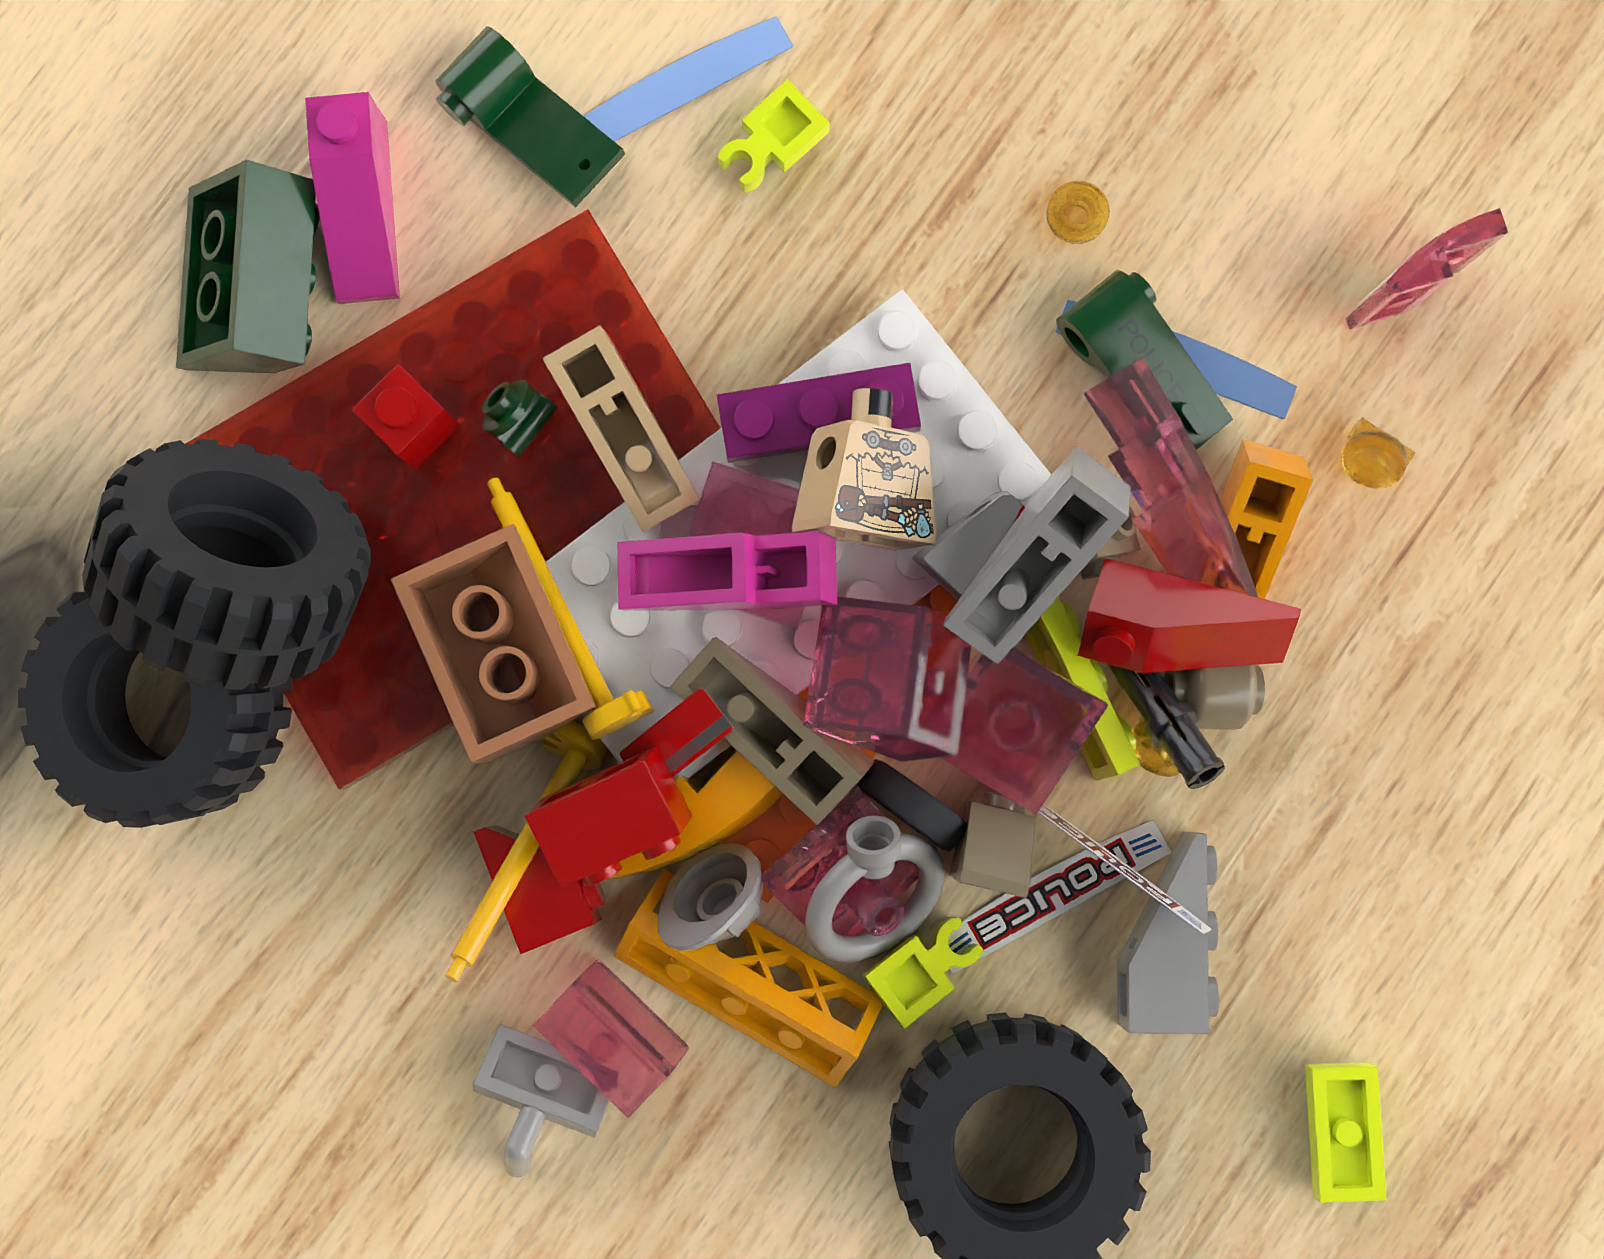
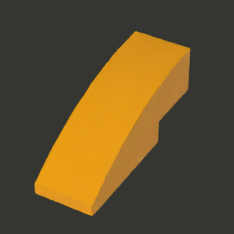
M738 751L730 757L707 784L699 777L687 779L685 776H678L675 782L692 814L690 821L679 835L681 843L672 850L650 860H645L640 852L620 861L622 869L606 880L623 879L657 871L692 858L698 853L732 837L765 813L783 793Z

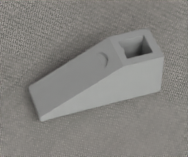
M1182 833L1155 886L1210 927L1212 931L1205 934L1200 933L1151 896L1149 897L1117 959L1118 1025L1128 1033L1209 1034V1016H1217L1219 991L1216 978L1208 977V950H1216L1218 923L1215 912L1208 911L1207 885H1214L1217 878V856L1214 846H1207L1206 833Z

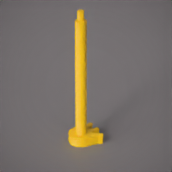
M499 478L489 480L487 485L494 497L491 500V504L503 528L511 524L516 525L595 702L596 708L593 709L594 711L582 720L590 738L595 740L605 737L653 713L654 709L646 693H643L642 690L636 693L630 690L616 699L613 698L512 493L505 492Z
M575 721L544 737L545 741L542 744V748L559 755L563 759L539 801L552 793L574 784L583 768L594 770L601 767L609 752L601 738L592 740L586 728ZM527 822L451 953V957L454 960L447 970L445 977L453 982L458 981L466 966L471 967L539 847Z

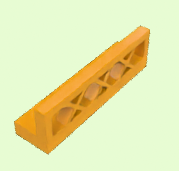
M664 869L630 921L613 957L836 1088L858 1059L883 1006V1002L877 994L754 921L738 937L743 940L748 956L732 959L719 951L716 943L687 951H678L668 947L658 933L659 915L654 913V910L664 896L668 883L674 877V874ZM785 965L799 974L804 989L788 992L778 986L773 980L769 967ZM840 997L862 1010V1015L855 1029L853 1030L832 1018L825 1000Z

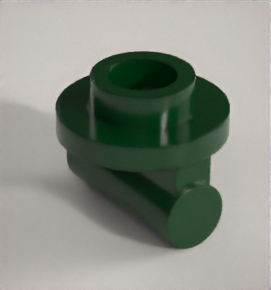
M525 380L516 381L511 385L508 382H503L489 394L483 404L482 411L486 414L483 421V429L491 436L496 437L500 444L519 458L558 407L546 396L537 392Z

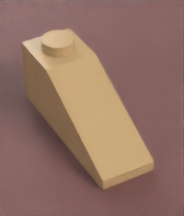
M601 325L542 358L642 532L700 500L638 386Z

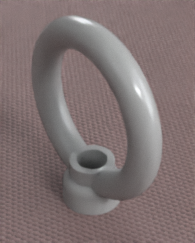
M865 816L854 821L849 826L846 833L848 854L839 860L822 878L809 901L805 920L808 939L818 953L830 960L858 962L876 957L892 949L909 937L925 921L940 897L944 883V863L937 848L920 836L900 834L898 826L892 820L882 816ZM907 860L917 865L919 876L916 887L905 905L892 918L879 927L859 935L842 936L834 932L832 928L834 911L843 895L861 877L881 879L888 876L894 869L895 861Z

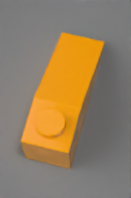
M1242 439L1219 499L1196 578L1197 582L1265 599L1313 481L1304 457Z

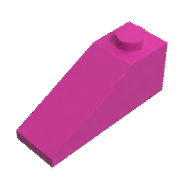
M369 92L305 98L309 160L335 300L338 304L400 299L387 120Z

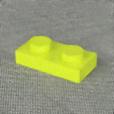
M1371 1062L1305 1064L1313 1197L1320 1203L1387 1200L1378 1066Z

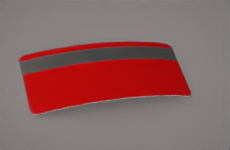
M700 688L631 742L619 755L624 761L654 746H658L672 777H674L731 733L733 726L707 692Z

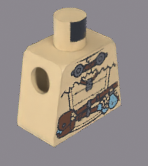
M876 388L854 390L851 420L827 425L815 430L810 441L793 519L792 533L820 531L835 537L837 541L894 551L936 544L929 442L922 434L891 428L892 392Z

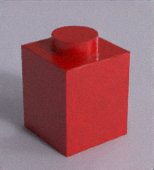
M399 363L351 409L398 457L415 470L461 426Z

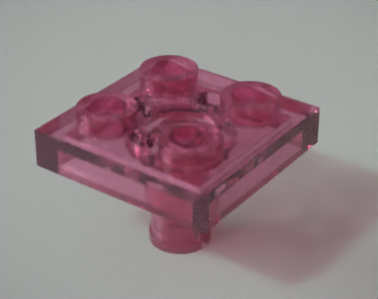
M856 788L818 825L812 828L761 875V881L769 891L804 926L808 904L817 885L827 872L848 854L846 833L849 826L854 821L865 816L884 817L859 788ZM907 860L895 861L894 869L888 876L881 879L861 877L843 895L832 917L834 932L842 936H854L866 928L873 936H883L896 929L904 916V907L897 898L918 880L919 871L917 865Z

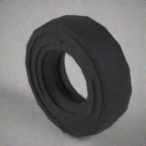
M875 758L873 765L857 783L860 790L936 846L950 852L964 834L967 825L965 821L912 780L882 760Z

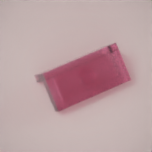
M598 959L564 991L533 1025L627 1118L673 1072L689 1050L688 1045Z

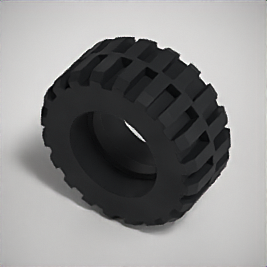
M198 439L192 445L186 446L181 440L164 443L156 448L155 452L149 448L126 461L125 465L114 471L107 481L105 491L102 493L85 554V566L82 573L83 588L90 599L89 605L102 626L112 625L110 633L114 640L128 652L133 649L141 652L144 663L161 672L168 667L183 673L182 680L203 685L205 680L222 682V689L243 690L249 683H258L262 689L279 686L287 682L289 676L296 680L317 670L321 663L330 660L338 650L369 575L368 568L371 563V552L364 528L357 514L349 513L350 508L347 500L337 490H327L321 477L309 469L304 472L291 466L290 459L273 453L272 457L254 452V446L237 442L233 447L222 446L218 444L217 440Z
M73 592L62 600L56 608L61 615L60 617H46L34 636V638L40 641L37 650H27L21 669L22 672L28 673L26 688H18V708L26 709L28 725L20 727L25 745H34L39 757L33 762L44 780H57L59 785L55 792L71 807L85 805L83 811L88 817L103 823L117 821L123 827L143 828L157 824L164 825L204 816L206 813L223 810L236 803L241 793L253 791L265 778V771L260 766L276 763L283 748V742L276 739L278 730L289 728L292 708L283 707L284 691L292 690L290 676L287 682L279 686L262 689L258 683H249L243 690L222 689V682L205 680L203 685L189 682L191 691L189 724L177 748L165 758L152 751L139 738L127 712L125 697L127 678L131 666L140 652L136 649L128 652L114 640L110 633L112 625L102 626L89 605L90 599L85 592Z
M1006 1012L987 1014V1021L971 1025L969 1020H966L951 1027L954 1034L940 1043L934 1039L921 1051L923 1059L915 1069L908 1068L900 1083L901 1094L898 1102L892 1105L889 1121L891 1128V1141H889L890 1158L900 1201L904 1202L909 1221L920 1237L927 1236L930 1239L934 1253L942 1259H1102L1097 1248L1107 1238L1117 1246L1120 1244L1130 1230L1123 1220L1129 1208L1134 1211H1140L1147 1192L1139 1183L1141 1173L1150 1172L1151 1150L1145 1145L1142 1134L1148 1128L1142 1109L1133 1100L1131 1095L1133 1092L1132 1088L1122 1073L1112 1065L1108 1058L1079 1033L1063 1024L1060 1026L1052 1024L1042 1016L1025 1013L1023 1018H1012ZM1012 1085H1033L1054 1095L1068 1109L1074 1121L1078 1137L1073 1162L1064 1178L1052 1190L1037 1199L1014 1204L999 1203L977 1195L966 1184L957 1168L954 1154L957 1127L970 1107L986 1094Z

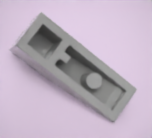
M1076 446L1030 500L946 617L944 626L993 662L999 664L1129 517L1131 486Z

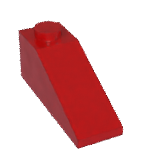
M1105 558L1088 608L1077 656L1139 673L1283 663L1296 629L1301 609Z

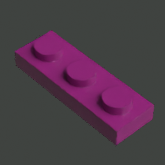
M904 363L716 394L728 463L809 450L811 437L817 428L851 420L853 391L862 388H876L892 392L891 428L919 432L921 421L911 364Z

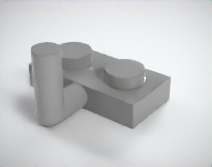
M500 1024L474 1080L473 1091L521 1109L505 1145V1169L507 1173L512 1177H522L528 1173L531 1167V1152L545 1119L595 1138L621 1070Z

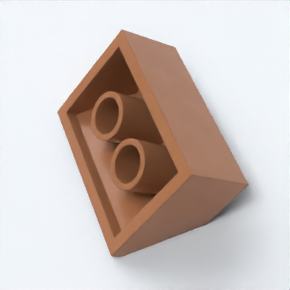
M511 524L391 579L471 763L487 764L550 735L596 708L595 702L515 524Z

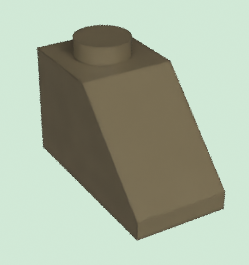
M984 792L981 804L966 801L962 819L967 825L962 838L955 847L949 876L960 883L1027 898L1030 885L1036 816L1019 813L1022 800L994 793Z

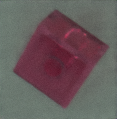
M1015 647L1007 653L999 664H996L979 651L958 675L927 724L923 747L1037 815L1107 709L1108 704Z

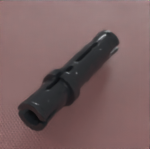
M1108 665L1120 686L1125 690L1146 721V735L1154 745H1162L1184 777L1189 789H1197L1209 784L1224 771V762L1220 757H1217L1195 725L1197 714L1189 703L1180 702L1159 672L1135 673L1132 670Z

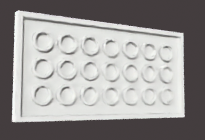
M903 289L779 383L783 384L910 363L921 421L920 431L913 433L924 435L929 442L936 537L996 492L1007 491L1025 505L1051 476L1050 472ZM721 427L679 460L700 498L699 501L642 532L626 502H623L546 561V564L613 698L616 699L630 690H633L634 693L642 690L643 693H646L654 709L653 713L601 738L620 763L623 760L619 753L684 701L670 686L712 638H719L787 689L798 695L940 585L912 559L924 546L894 551L836 540L838 605L729 610H618L617 542L741 532L753 536L792 533L793 519L808 450L728 463ZM592 709L591 711L584 714V718L594 710ZM723 738L673 777L674 780L678 776H685L687 779L693 777L732 745Z

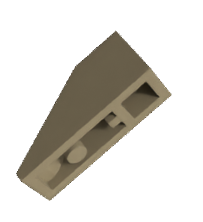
M717 637L711 639L670 686L683 700L696 690L704 689L733 726L732 732L725 736L724 739L817 825L860 781L875 762L825 715Z

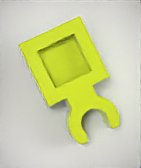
M787 79L742 119L743 130L750 137L746 140H732L725 144L717 156L718 164L724 171L736 160L748 161L752 167L739 179L741 190L744 193H749L762 183L766 165L773 160L785 173L830 132V123Z
M949 917L941 921L933 932L932 943L926 948L917 936L911 935L862 974L900 1027L907 1028L955 989L954 985L945 975L947 970L952 966H970L981 957L984 950L979 944L973 943L959 954H955L950 949L948 941L951 933L963 924L959 917Z

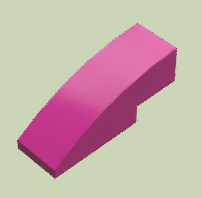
M820 531L758 536L741 532L617 542L618 610H729L838 605L836 538Z

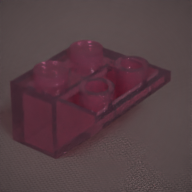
M838 596V605L822 606L803 726L900 762L958 755L971 645L944 626L947 616L924 606Z

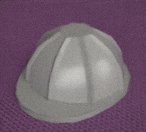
M737 843L719 844L698 853L681 866L668 883L658 916V933L668 947L678 951L695 950L707 944H715L720 940H726L734 936L739 937L741 932L753 920L759 917L764 877L761 873V862L751 849Z

